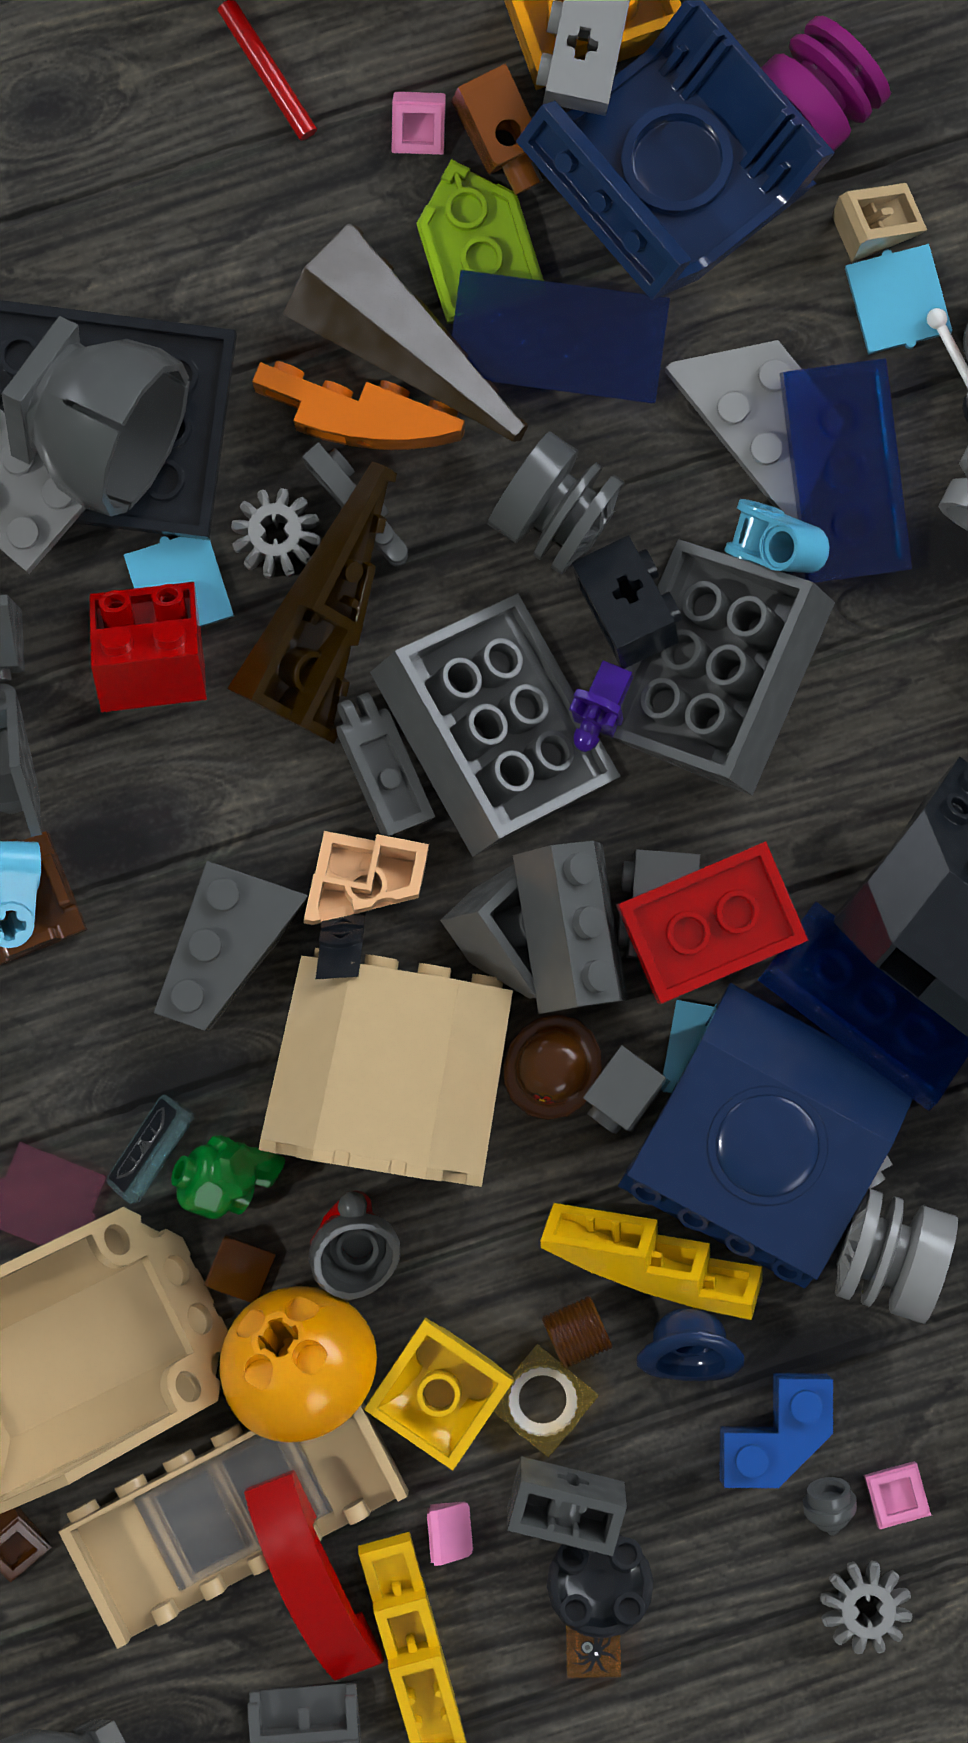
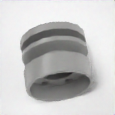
M868 1188L845 1229L836 1261L837 1280L835 1294L838 1297L850 1300L860 1279H864L861 1290V1303L870 1307L878 1297L882 1287L887 1286L890 1287V1313L925 1324L934 1310L946 1278L957 1235L958 1217L922 1205L914 1215L910 1225L902 1224L904 1200L893 1196L882 1218L880 1217L883 1194L880 1191Z

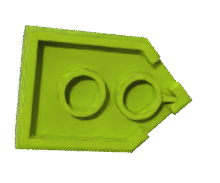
M451 159L431 200L425 206L416 223L446 323H460L533 301L546 295L547 290L518 196L508 188L486 180L471 172L470 168Z

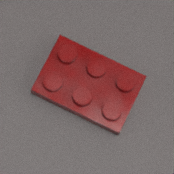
M766 841L616 905L658 1004L667 1002L808 941Z

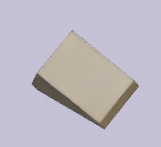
M907 183L847 191L839 196L832 213V218L852 263L927 231Z

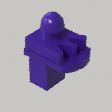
M603 660L589 692L576 689L569 710L572 712L574 722L581 724L579 729L576 728L573 736L574 745L578 750L583 752L591 751L600 741L598 738L600 732L613 737L617 726H621L623 722L621 704L633 680L632 672Z

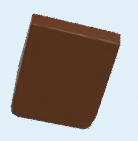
M226 1234L204 1286L252 1303L259 1298L276 1254Z
M19 1506L0 1514V1573L11 1583L52 1548L47 1539Z

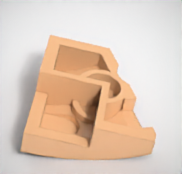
M324 831L317 867L311 883L304 924L315 925L325 920L358 914L418 898L428 858L429 844L379 834L376 835L374 841Z

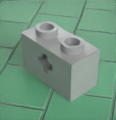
M553 0L547 32L557 34L553 54L542 52L536 85L546 87L543 103L555 100L561 107L606 116L630 0H564V2ZM578 40L588 42V52L586 53L585 60L574 58Z

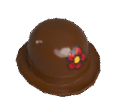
M560 1014L539 1017L523 1027L510 1043L503 1063L504 1085L512 1102L527 1115L545 1120L567 1117L583 1107L587 1102L583 1097L602 1072L601 1049L593 1032L578 1019Z

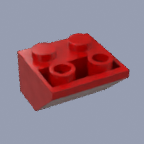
M194 582L90 594L91 669L101 712L207 700L205 661Z

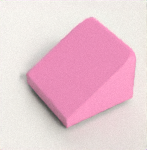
M394 92L392 101V153L444 155L446 94Z
M468 1503L430 1504V1508L427 1509L431 1563H434V1566L444 1565L470 1556L473 1551Z

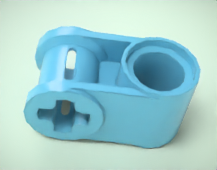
M739 500L737 509L741 511L733 541L726 543L724 550L726 553L775 571L813 573L819 571L825 565L830 547L828 538L823 530L784 514L785 512L773 506L752 500Z
M0 841V920L5 918L6 911H15L9 913L7 921H0V947H18L27 942L33 933L36 894L41 876V852L38 842Z

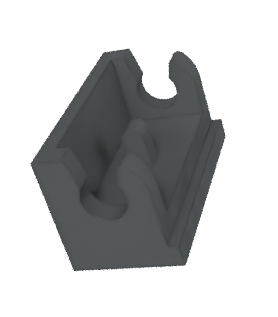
M357 1681L250 1690L248 1723L250 1743H361Z

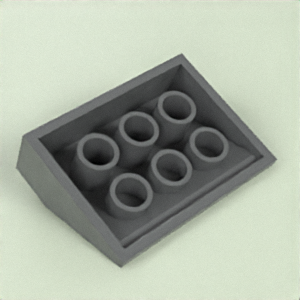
M678 539L657 588L661 595L669 591L680 611L682 620L675 623L679 643L625 668L632 672L633 680L621 704L623 722L621 726H617L613 737L601 732L600 734L702 778L753 796L835 602L814 582L771 570L767 567Z
M518 593L395 650L370 672L472 857L515 836L620 777L601 740L591 751L583 752L575 747L573 741L576 728L579 729L581 724L574 722L572 712L569 710L574 699V692Z

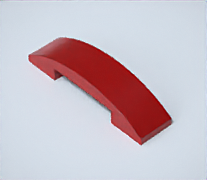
M295 1470L246 1488L244 1494L248 1510L274 1582L299 1632L325 1671L336 1681L383 1663V1654L363 1613H354L313 1527L317 1516Z

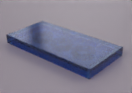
M461 269L452 337L469 355L467 359L483 378L491 382L655 403L670 298L661 296L651 300L647 294Z
M886 358L779 373L797 518L823 530L828 538L830 547L825 565L819 571L805 573V580L816 583L912 569Z
M815 901L800 921L808 941L776 954L758 981L930 1111L938 1103L968 1057V1037L877 968L833 922L835 916Z

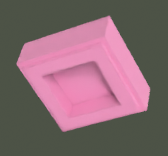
M915 1461L863 1475L879 1529L931 1516L918 1465Z

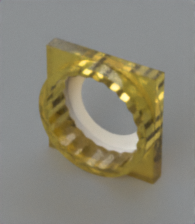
M537 1343L512 1373L511 1376L514 1378V1381L493 1412L549 1458L567 1434L577 1425L599 1394L569 1369L563 1368L562 1363ZM540 1375L550 1376L559 1381L565 1390L567 1399L563 1413L556 1420L543 1424L529 1420L519 1406V1393L522 1386L529 1379Z

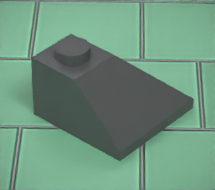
M513 864L472 889L440 921L469 963L531 999L536 998L515 866Z

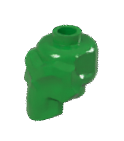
M222 1135L212 1136L206 1145H200L189 1156L183 1155L178 1159L172 1172L171 1183L176 1187L178 1203L186 1211L208 1219H219L228 1212L240 1215L250 1204L255 1185L267 1188L272 1187L282 1172L285 1158L277 1153L261 1151L259 1148L234 1142Z

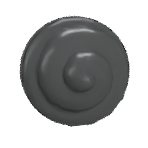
M835 1477L817 1479L809 1484L807 1494L803 1498L804 1515L809 1522L817 1525L820 1530L834 1536L855 1515L857 1511L856 1495L850 1490L849 1483L843 1479Z

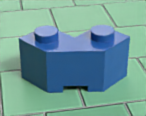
M773 1373V1427L720 1426V1482L723 1487L779 1488L833 1434V1379L827 1374Z

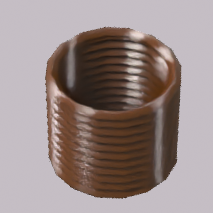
M585 1296V1299L581 1298L576 1303L572 1302L571 1305L563 1306V1309L559 1308L558 1311L550 1312L549 1315L546 1314L542 1317L544 1326L565 1369H568L569 1366L572 1367L573 1364L577 1365L578 1362L581 1363L582 1360L586 1361V1358L590 1359L595 1354L599 1355L604 1350L608 1351V1348L612 1349V1343L590 1296Z

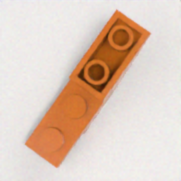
M276 361L273 367L260 362L252 381L256 393L298 409L293 420L296 431L334 443L379 450H409L436 447L461 441L465 432V420L457 418L458 411L436 400H430L427 406L409 399L410 392L407 389L389 381L382 380L379 386L366 382L359 401L352 399L353 391L327 380L324 381L322 386L304 380L305 373L302 370L281 361Z

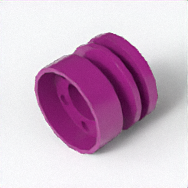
M815 16L806 24L804 34H796L790 39L789 49L792 58L785 54H775L761 67L833 151L850 136L851 128L848 119L855 123L866 122L871 116L872 109H879L889 100L891 95L886 77L869 52L851 33L837 22L825 16Z

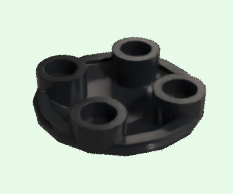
M619 1534L613 1556L562 1544L549 1566L547 1590L551 1606L564 1625L582 1636L605 1639L624 1634L641 1621L651 1603L654 1581L649 1562L643 1555L640 1545L635 1540Z

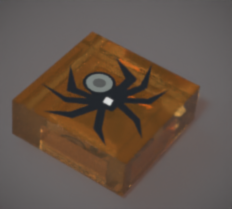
M566 1626L567 1678L621 1677L620 1635L605 1639L582 1636Z

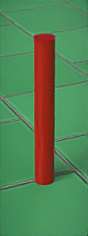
M236 0L223 2L217 11L299 140L308 139L317 131L315 124Z

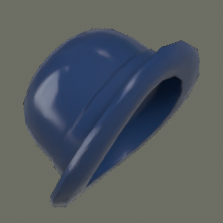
M683 1308L667 1313L656 1323L653 1332V1342L646 1345L637 1355V1366L648 1375L663 1379L717 1381L732 1377L743 1368L744 1354L735 1343L726 1339L723 1324L712 1313L696 1308Z

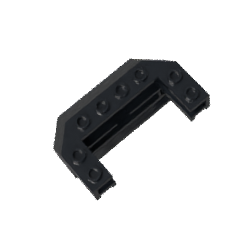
M959 756L926 795L891 849L836 912L833 922L877 968L968 1037V762Z

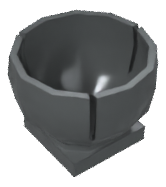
M59 316L2 392L11 456L30 464L39 453L57 488L84 508L108 516L126 513L151 487L173 448L186 412L190 382L188 381L189 376L183 363L161 348L129 339L85 347L80 343L78 324Z

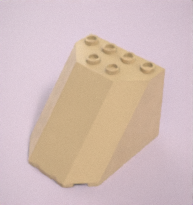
M315 948L314 957L301 956L259 1150L317 1162L482 1187L513 990L503 989V983L492 976L472 974L471 982L450 979L451 968L419 963L417 973L398 970L399 961L397 959L368 954L365 955L364 964H360L359 977L315 980L319 948Z
M122 1207L0 1265V1514L73 1483L218 1401L221 1381L216 1378L219 1356L221 1355V1349L228 1330L222 1317L218 1316L213 1305L214 1301L208 1288L204 1286L205 1282L199 1270L195 1268L190 1258L191 1253L183 1237L168 1229L159 1232L141 1223V1215Z

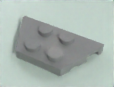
M776 340L675 361L666 366L665 373L775 508L785 512L784 514L799 519L844 421L782 344Z

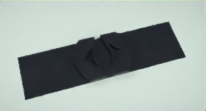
M366 911L321 922L320 947L315 980L359 977Z

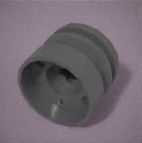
M549 431L538 442L515 474L495 506L487 524L514 543L523 539L534 527L541 531L542 534L537 542L533 556L541 560L553 544L557 542L562 548L554 559L551 568L562 575L574 561L586 555L615 512L614 508L618 494L625 482L612 475L599 493L594 491L592 487L603 467L595 463L579 479L575 478L570 472L575 464L578 450Z

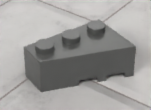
M207 861L154 1013L210 1032L250 980L256 969L280 941L296 917L307 906L309 896Z

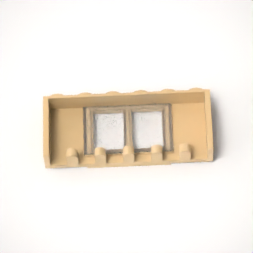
M364 1401L358 1410L338 1428L318 1438L302 1442L269 1440L249 1429L243 1432L238 1423L210 1438L214 1445L210 1450L195 1457L190 1448L162 1463L166 1473L148 1482L144 1474H140L114 1488L118 1497L99 1507L96 1499H92L67 1513L70 1522L58 1532L117 1649L126 1645L131 1637L156 1624L161 1626L177 1617L182 1610L203 1599L206 1601L222 1594L228 1586L251 1574L256 1576L269 1569L248 1510L244 1494L246 1488L295 1470L317 1516L313 1527L320 1541L325 1535L348 1523L353 1525L370 1515L371 1511L394 1499H397L399 1502L408 1496L409 1490L371 1415L364 1410L366 1406Z

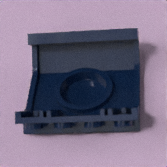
M685 0L654 43L641 56L614 76L606 116L574 109L565 112L554 100L543 104L516 140L517 144L651 300L699 280L814 187L816 182L813 179L835 153L702 0Z
M730 983L706 1022L705 1026L707 1027L647 1138L627 1167L618 1187L631 1193L640 1202L653 1205L677 1218L684 1226L700 1231L726 1245L733 1253L748 1257L768 1268L782 1280L793 1282L805 1289L813 1278L816 1280L819 1278L893 1146L919 1085Z

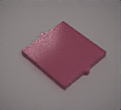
M19 1142L6 1177L0 1178V1230L42 1246L95 1221L96 1215L93 1213V1210L107 1176Z

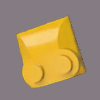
M425 1318L364 1410L453 1471L513 1383L514 1378L491 1359L453 1333Z

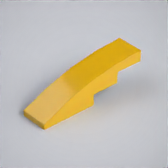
M553 1203L540 1240L542 1249L591 1273L637 1291L696 1309L752 1320L762 1284V1267L710 1258V1243L658 1235V1220Z
M410 1532L359 1545L360 1561L387 1656L389 1673L410 1743H467Z

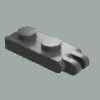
M318 442L302 456L305 467L337 504L343 508L356 487L349 478L355 471L337 449L334 448L330 453H327ZM383 503L381 515L384 517L389 513V510ZM386 521L384 534H376L374 547L382 553L390 564L402 566L408 559L407 547Z
M368 692L356 697L357 705L362 715L360 718L350 700L338 703V712L343 724L337 726V734L380 834L392 837L435 818L390 712L386 708L377 710L373 698Z

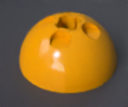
M293 1286L271 1291L254 1300L237 1316L224 1339L220 1355V1380L226 1401L234 1415L246 1428L269 1440L302 1442L323 1436L346 1422L358 1410L368 1395L377 1365L374 1336L366 1320L356 1308L346 1300L333 1296L323 1289L309 1286Z

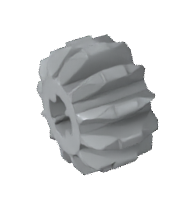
M279 489L276 503H270L266 490H260L257 493L261 504L260 508L256 509L246 501H243L240 505L241 511L250 520L232 521V530L238 534L246 535L233 542V548L236 553L251 551L244 561V565L248 570H253L265 560L263 566L265 578H273L276 564H282L285 575L288 578L295 575V571L290 560L296 558L300 563L306 565L311 556L302 546L314 548L318 547L321 542L318 535L306 532L319 525L318 516L316 514L301 516L308 506V502L304 497L296 499L288 507L289 493L287 489ZM274 523L276 529L279 523L285 524L284 530L287 540L278 544L277 539H274L273 545L268 544L265 528L270 524Z
M869 1561L865 1576L861 1575L860 1569L855 1562H850L847 1564V1571L851 1579L846 1583L836 1573L829 1577L833 1586L839 1590L838 1594L825 1592L820 1596L822 1604L836 1608L826 1612L821 1617L825 1627L839 1625L833 1635V1639L838 1645L846 1643L853 1636L852 1649L856 1654H863L867 1639H871L877 1653L885 1652V1643L881 1636L888 1633L893 1640L901 1641L903 1634L894 1625V1622L900 1621L905 1623L912 1620V1613L909 1610L897 1607L911 1598L910 1591L907 1588L893 1589L900 1578L894 1570L886 1572L879 1579L880 1565L877 1561ZM864 1596L869 1602L870 1596H875L872 1603L877 1609L876 1613L870 1618L865 1613H862V1619L857 1618L860 1612L855 1606L856 1601Z

